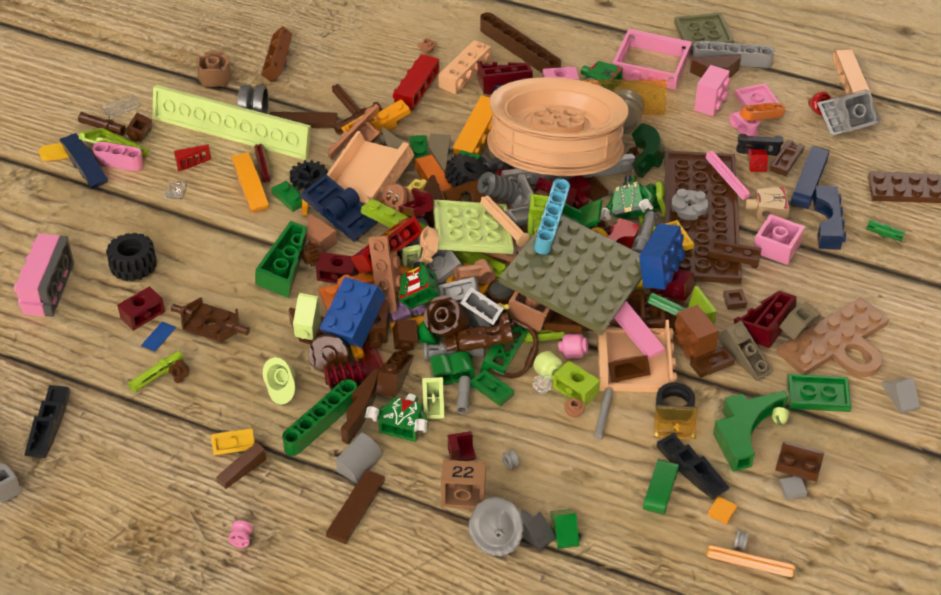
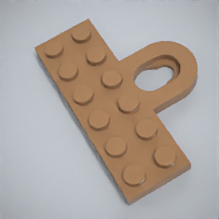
M860 297L805 330L795 340L790 339L777 347L776 353L800 374L804 375L809 374L833 359L854 376H873L880 369L882 356L865 339L887 326L889 319ZM849 349L858 350L862 353L866 364L855 362L845 351Z

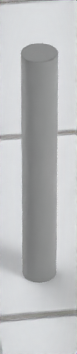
M606 388L594 434L596 439H601L603 436L613 394L611 388Z

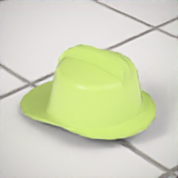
M274 357L265 363L263 378L272 401L280 405L287 404L295 394L296 374L292 366L287 364L286 361Z

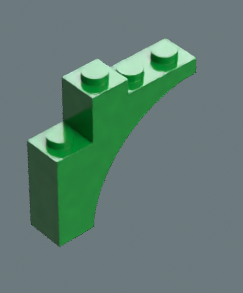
M785 391L753 397L748 400L744 394L725 398L723 413L726 418L715 421L713 435L732 471L752 467L755 453L751 445V435L765 418L772 415L774 408L782 407L786 409L788 396Z

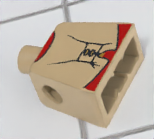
M785 186L757 189L755 199H745V210H755L758 220L766 221L770 214L787 220L789 206Z

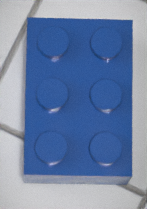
M658 224L639 255L643 287L665 290L669 282H672L674 273L678 271L681 261L685 259V250L682 246L684 235L681 234L680 226Z
M344 277L319 329L324 334H334L341 337L346 344L362 348L386 298L385 294L376 285Z

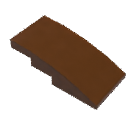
M644 290L633 291L627 302L648 328H665L666 320H669V328H673V331H675L677 316L649 304L647 301L650 295H644ZM668 299L684 307V300ZM613 319L611 325L620 326L615 319Z

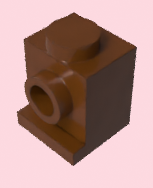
M137 112L127 126L126 135H128V138L134 142L137 140L142 142L152 129V119Z

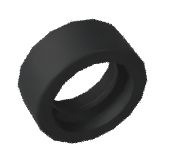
M670 382L664 384L657 392L656 410L667 420H685L693 413L695 394L690 387L682 383ZM670 396H677L684 399L687 404L682 407H673L666 404L664 399Z

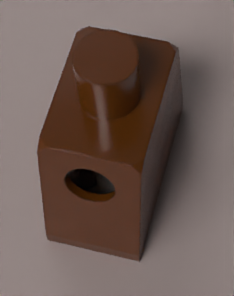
M388 299L384 300L377 314L381 319H375L367 335V342L370 343L372 348L377 349L382 346V343H387L389 329Z

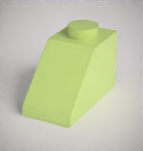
M299 293L293 321L294 335L302 339L314 340L321 325L319 297Z

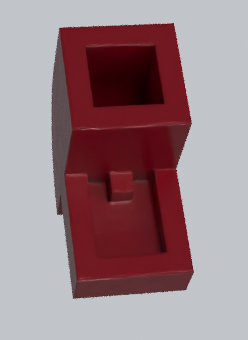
M582 175L568 179L567 182H569L570 187L578 190L572 207L579 209L589 204L590 183Z

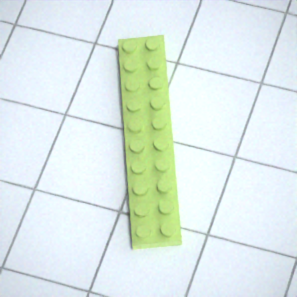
M159 85L153 87L152 119L252 146L261 143L266 150L306 160L309 156L310 125Z

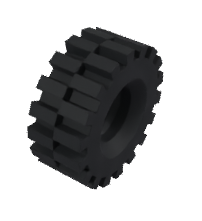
M456 154L450 160L444 174L447 182L452 183L451 186L455 187L479 179L482 174L491 172V170L487 168L486 164H482L480 159L476 160L474 156L469 157L468 154H465V156L463 154Z

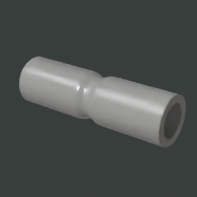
M461 376L459 378L456 409L459 414H466L469 411L471 378L468 376Z

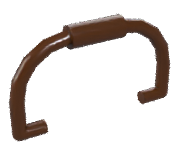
M513 318L510 321L512 329L514 324L523 327L532 335L534 343L524 364L525 367L517 373L505 372L502 374L490 369L492 372L507 378H517L525 374L532 367L539 351L538 337L533 328Z

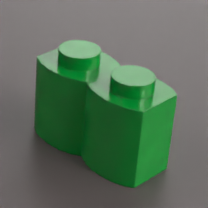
M456 352L451 355L438 354L430 358L432 378L443 377V386L453 382L459 383L461 376H468L471 380L474 378V368L469 352Z

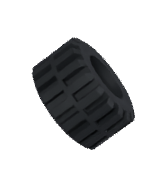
M125 233V235H119L117 239L111 240V243L107 246L106 254L110 271L117 279L122 278L123 281L141 280L143 277L149 276V273H152L157 265L153 242L144 234Z

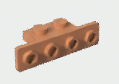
M377 104L373 107L370 106L365 111V115L361 119L358 118L353 123V127L349 131H345L341 135V139L329 147L328 156L331 160L343 148H346L357 131L361 132L364 140L373 143L379 137L380 132L369 123L380 112Z
M388 236L370 237L369 246L374 283L385 294V299H388L389 313H396L398 311L396 292L400 290L402 280L399 272L400 258L397 256V251H390Z

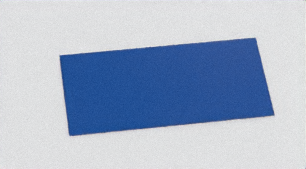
M161 322L141 346L156 351L176 327Z

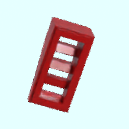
M209 144L174 151L178 171H183L211 160Z

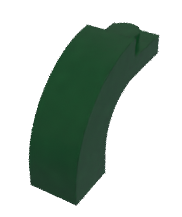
M641 123L632 133V137L636 146L644 149V151L632 165L636 175L643 178L653 166L659 168L665 157V148L658 131L648 124Z

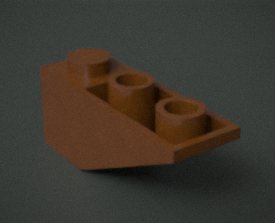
M397 351L392 354L378 371L376 394L394 398L398 395L414 355H409L405 351Z

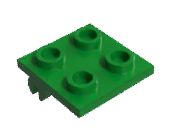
M598 199L579 209L565 203L562 215L585 227H593L600 222L603 200Z

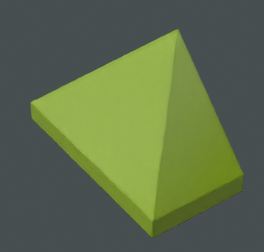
M695 286L688 308L698 305L711 322L715 324L717 310L701 289Z

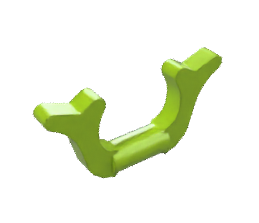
M662 181L656 182V196L661 208L662 217L664 218L665 202L663 196H665V185Z

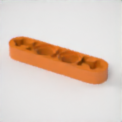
M777 102L746 105L742 107L739 115L749 121L783 117L786 107Z

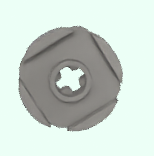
M679 189L672 198L671 209L673 213L674 211L678 213L677 216L682 219L696 220L698 216L706 215L708 200L706 199V194L702 191Z

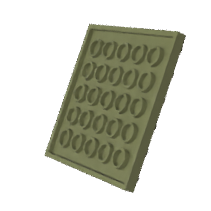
M562 215L551 251L543 255L534 250L537 230L502 273L498 282L603 335L642 280L640 253Z

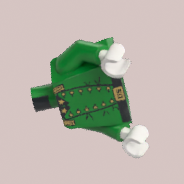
M627 175L624 177L625 185L617 186L608 205L602 208L600 220L604 217L610 220L611 214L617 219L621 218L624 220L645 216L647 211L653 209L654 196L647 187L635 181V176Z

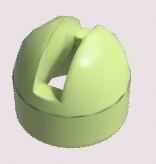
M782 407L774 408L772 411L774 423L780 425V423L785 424L787 422L789 411Z

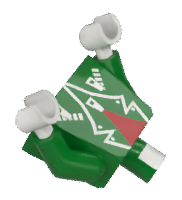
M407 394L405 399L393 398L390 403L379 409L369 406L365 414V418L370 417L375 422L378 420L379 433L413 442L417 441L419 431L426 433L429 427L426 413L422 411V406L420 403H417L418 398L414 394Z

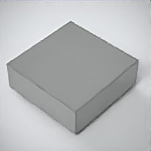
M800 477L780 479L779 485L786 500L807 496V490Z

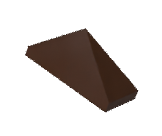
M647 355L620 358L608 362L611 382L651 375Z

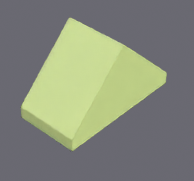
M443 377L422 378L423 409L427 419L444 418Z

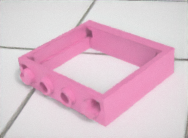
M628 29L613 61V65L623 67L622 78L676 90L690 57L692 42ZM630 46L682 57L675 74L623 63Z

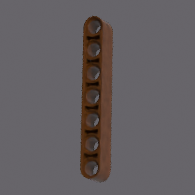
M489 12L481 14L480 31L524 62L529 63L530 66L541 73L543 69L561 68L560 58Z

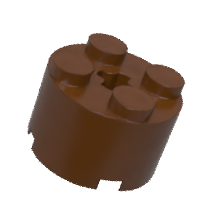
M449 296L434 298L429 308H426L424 312V322L427 328L444 339L452 338L453 334L457 336L458 332L469 328L470 315L468 309Z

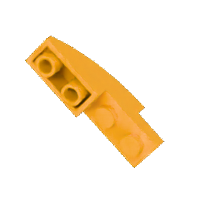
M401 99L381 110L369 123L381 134L382 127L388 131L398 126L397 121L411 114V112ZM356 120L341 127L342 131H349Z

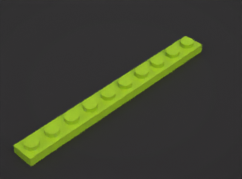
M370 199L361 207L362 214L389 228H392L403 219L410 218L374 199ZM419 222L420 226L424 230V228L427 226ZM454 251L461 264L467 262L474 265L478 260H488L497 279L508 267L481 252Z

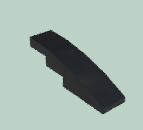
M49 385L45 401L42 400L38 416H34L25 456L47 457L66 409L71 391L69 387Z
M675 433L657 442L656 446L670 462L679 464L678 471L711 499L729 490L730 487L704 456L699 457L689 444L684 446Z

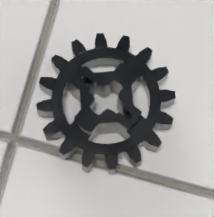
M304 160L303 164L298 162L297 166H292V170H290V183L293 184V187L298 186V190L302 188L306 190L327 174L328 169L325 168V164L320 165V161L314 163L313 160L310 162Z

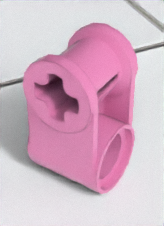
M741 110L730 114L731 125L740 133L748 136H758L757 127L760 124V120L749 121L739 115Z

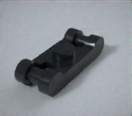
M739 134L737 140L739 144H737L736 151L740 154H747V149H765L768 155L777 156L782 149L781 146L784 139L781 136L772 138Z

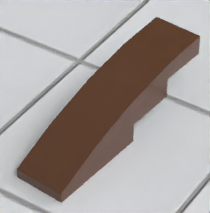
M374 369L352 393V405L346 410L347 421L341 427L342 441L347 444L351 442L367 419L365 418L367 407L373 406L376 398L377 369Z

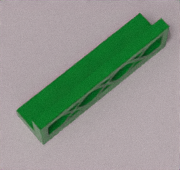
M514 324L512 332L518 331L521 337L514 338L515 343L510 344L513 350L504 352L503 348L509 344L492 346L482 362L480 373L484 369L488 372L490 369L504 374L529 331ZM503 358L504 365L501 366L495 363L494 360Z

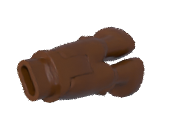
M508 312L500 315L499 324L495 326L468 328L458 332L457 336L453 334L452 338L445 339L447 352L456 350V352L489 348L497 344L515 343Z

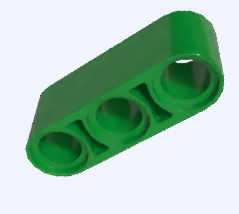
M661 459L657 460L645 496L643 510L661 515L665 514L677 477L679 464Z

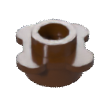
M178 359L173 366H169L168 372L174 377L176 383H181L183 378L189 376V367L182 360Z

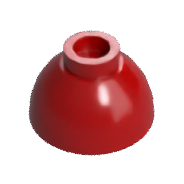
M818 92L810 98L809 107H811L814 113L822 115L817 103L831 99L827 92Z

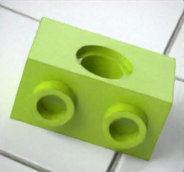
M568 361L554 373L553 388L570 399L578 398L582 400L586 406L599 394L600 380L583 370L580 366Z

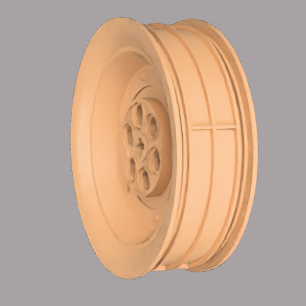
M539 77L505 84L495 90L490 97V108L493 116L491 119L492 128L488 134L487 144L490 151L497 158L511 166L545 175L578 176L606 170L617 164L623 157V125L628 117V106L620 96L604 87L575 79Z

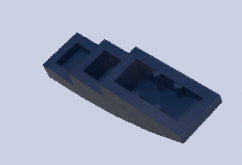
M76 133L59 139L74 167L79 170L83 179H86L91 189L108 183V179L101 167Z

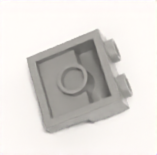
M438 249L437 253L432 256L433 261L427 265L435 273L438 286L454 274L455 267L463 266L453 250ZM422 255L417 260H415L414 263L420 260Z

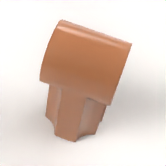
M486 259L478 260L474 265L455 267L454 270L456 281L476 277L481 284L486 285L495 279V273Z

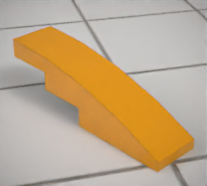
M249 153L231 156L240 187L243 190L245 199L248 201L251 213L268 209L269 204Z

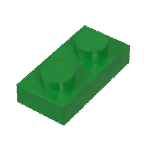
M427 135L409 136L410 147L414 154V163V159L428 155Z
M287 181L271 188L272 194L292 212L302 207L301 193Z
M485 369L471 380L473 388L500 407L514 396L512 388Z

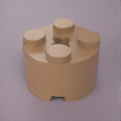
M218 50L204 52L205 55L202 57L199 55L196 59V66L201 85L203 87L227 86L232 77L229 56H225L222 51Z

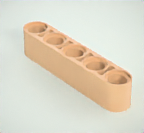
M835 50L833 61L846 94L864 89L869 90L853 50Z

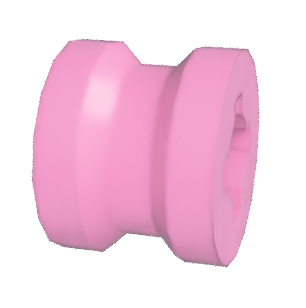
M238 520L233 522L232 532L228 537L229 543L240 548L247 547L250 543L249 536L253 533V526L246 521Z

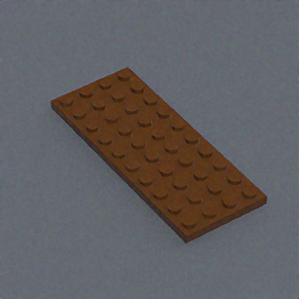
M665 151V223L678 220L694 243V249L685 251V259L681 261L679 270L693 272L694 281L741 284V263L708 257L712 239L740 244L737 193L706 159L707 153ZM716 153L736 176L735 154ZM679 189L704 192L708 200L706 215L703 216L702 214L696 220H685L678 217V213L675 211L673 213L671 209L673 196L677 194Z

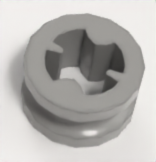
M513 449L509 450V453H502L504 465L508 470H511L513 466L519 467V459Z
M738 529L734 549L739 547L742 551H745L749 532L742 533Z

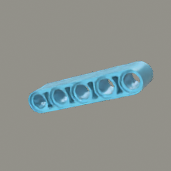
M557 179L553 182L534 244V250L539 254L545 255L551 251L570 188L569 182L564 179Z

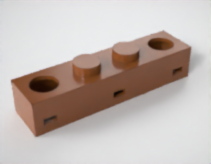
M284 26L272 34L261 75L270 82L282 74L283 67L286 64L285 59L289 53L288 49L293 33Z

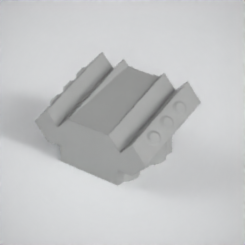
M867 89L817 103L831 135L853 131L881 122L873 104V97Z

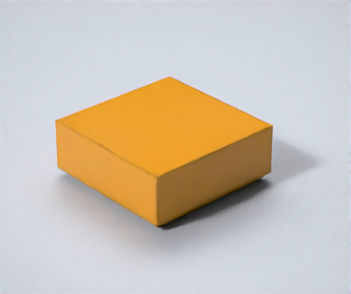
M718 496L709 509L708 516L728 524L737 510V505Z

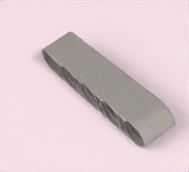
M697 41L693 46L692 57L741 55L740 66L769 68L773 64L775 50L770 46Z

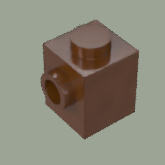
M397 319L392 328L394 349L402 351L414 350L418 342L416 320Z

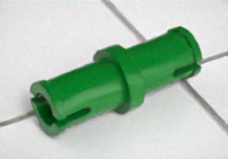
M872 219L869 220L866 230L881 234V237L885 238L886 236L902 242L906 232L891 227L888 223L885 225Z

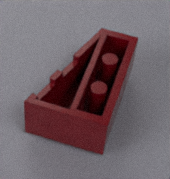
M477 61V79L483 94L492 95L494 85L499 84L503 86L517 80L533 78V70L529 63L508 62V65H498V62L482 64V61Z
M777 291L761 301V305L757 308L747 310L746 315L741 318L739 316L736 317L734 324L742 321L756 344L770 348L783 332L779 326L789 313L797 307V296Z

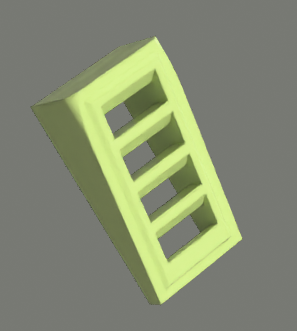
M414 245L402 248L401 265L404 267L410 266L413 269L414 261L422 255L421 247Z

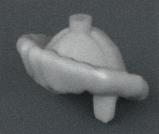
M486 498L478 503L472 512L468 525L469 535L472 537L473 542L484 553L491 556L497 555L502 557L510 552H514L523 538L524 527L521 512L512 502L506 501L503 498Z

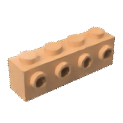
M474 40L438 74L439 88L456 94L477 74V61H482V64H487L491 61V46Z

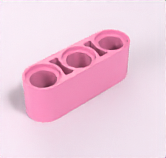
M97 142L93 145L94 157L99 165L131 171H138L144 167L142 153L139 148L108 142Z

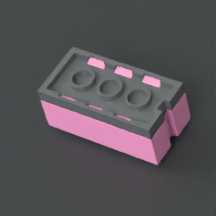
M38 234L36 240L33 241L32 250L26 257V264L20 271V278L14 285V291L19 298L18 305L21 306L24 315L54 316L74 265L68 236Z

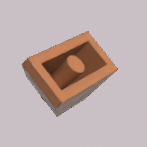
M308 214V245L315 243L316 247L321 246L323 252L328 251L337 244L336 230L312 214Z

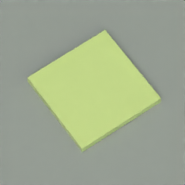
M434 200L433 213L435 229L439 237L438 250L513 254L512 236L481 203ZM497 204L504 212L508 210L506 204Z

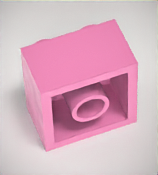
M713 65L709 66L697 85L695 111L714 116L716 111L721 109L722 102L727 100L729 94L727 91L731 80L729 78V70Z
M770 214L755 237L754 247L762 248L761 256L788 265L802 243L805 227Z

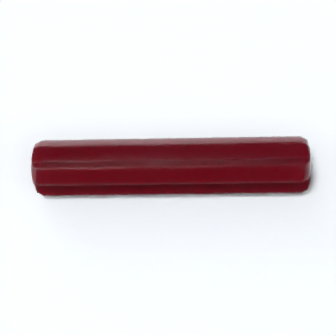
M261 143L259 145L256 144L254 148L262 181L270 182L272 178L264 145Z

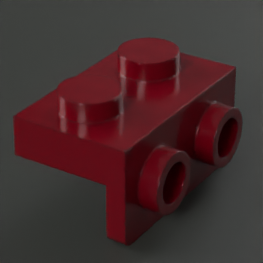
M413 188L411 191L414 200L398 206L400 213L421 218L426 215V212L434 209V199L428 191Z

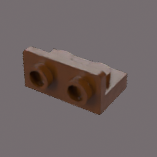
M783 442L775 471L817 482L824 452Z

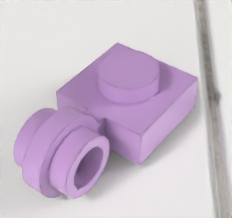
M397 302L398 311L396 313H389L392 322H396L397 319L405 320L412 318L411 313L419 316L424 313L425 305L422 304L409 310L404 304Z

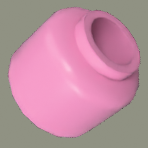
M581 333L565 334L562 341H559V352L563 353L566 359L583 358L585 353H588V339Z

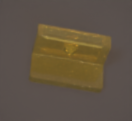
M657 405L654 417V437L665 438L675 433L678 438L696 439L697 407Z

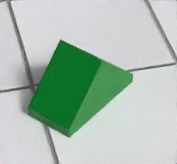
M572 509L550 511L557 549L579 547L576 513Z

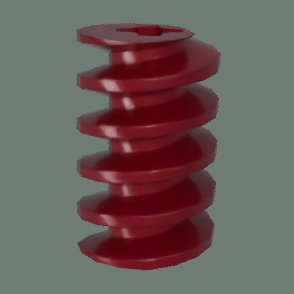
M363 359L361 365L357 360L354 361L353 367L350 362H346L345 368L342 363H339L337 369L334 364H331L329 371L325 365L323 366L325 383L329 386L330 390L333 389L334 384L338 385L343 380H353L357 384L358 380L362 383L366 379Z

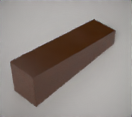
M257 442L253 444L217 476V482L227 489L266 460L265 449Z

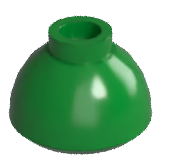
M422 321L417 329V343L437 345L440 341V336L428 329L425 322Z

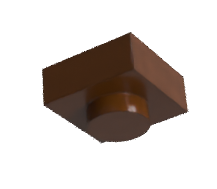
M743 289L723 292L727 310L747 307V300Z

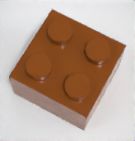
M698 305L677 312L673 340L683 350L687 359L691 360L716 350L719 330Z

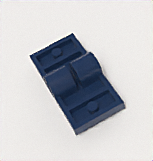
M326 174L301 193V198L353 242L378 223V221L361 213L363 205L359 202V195L353 188L348 187L344 190Z

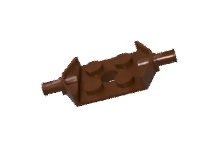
M201 297L186 306L176 304L171 306L172 312L181 314L182 330L215 341L223 342L232 335H236L237 332L248 335L250 332L249 327L239 324L238 309H235L236 313L204 304Z

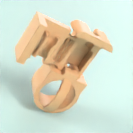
M427 226L421 232L419 247H422L423 251L422 257L418 261L423 262L426 266L433 261L432 256L437 253L439 237L437 236L436 229Z

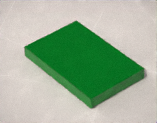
M787 374L789 409L851 412L848 377Z

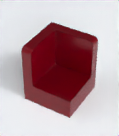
M471 431L447 435L450 460H476Z

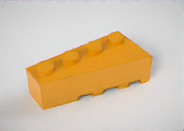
M480 96L453 146L454 155H458L461 150L481 155V152L486 147L488 134L492 128L491 119L493 116L490 108V97Z

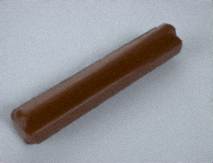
M339 84L332 86V92L352 115L360 112L359 106Z

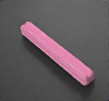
M714 151L707 152L706 159L742 200L748 199L750 191Z

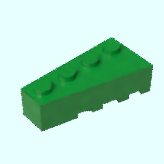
M293 221L288 223L255 269V285L287 298L290 297L302 258L301 252L304 251V246L306 245V226Z

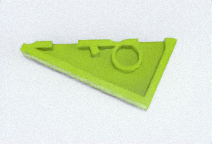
M104 128L83 131L79 135V139L92 143L108 142L136 147L141 150L142 156H148L149 149Z

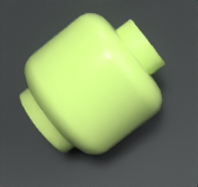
M544 351L536 356L533 367L543 379L553 380L554 373L563 366V363L553 352Z

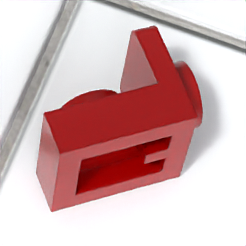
M747 149L750 172H766L768 166L766 150Z

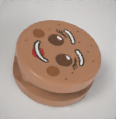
M392 184L383 191L379 202L400 212L398 206L412 201L414 198L408 188L399 184Z

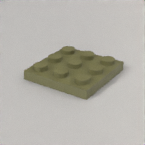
M721 12L675 17L674 19L681 40L692 42L691 51H693L694 43L697 41L734 43V39Z

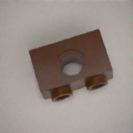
M479 179L442 191L445 200L462 201L461 194L466 192L469 195L467 202L480 203L481 198L485 197V195L478 191Z

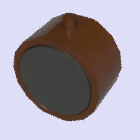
M499 279L492 281L487 288V298L496 304H509V300L515 291L499 283Z

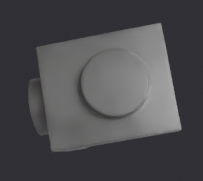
M486 155L482 156V164H486L491 173L495 174L498 169L509 170V164L499 158L490 159Z

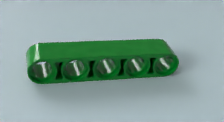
M349 379L340 382L283 432V447L287 455L295 456L301 453L346 413V410L352 405V393L357 389L356 382Z

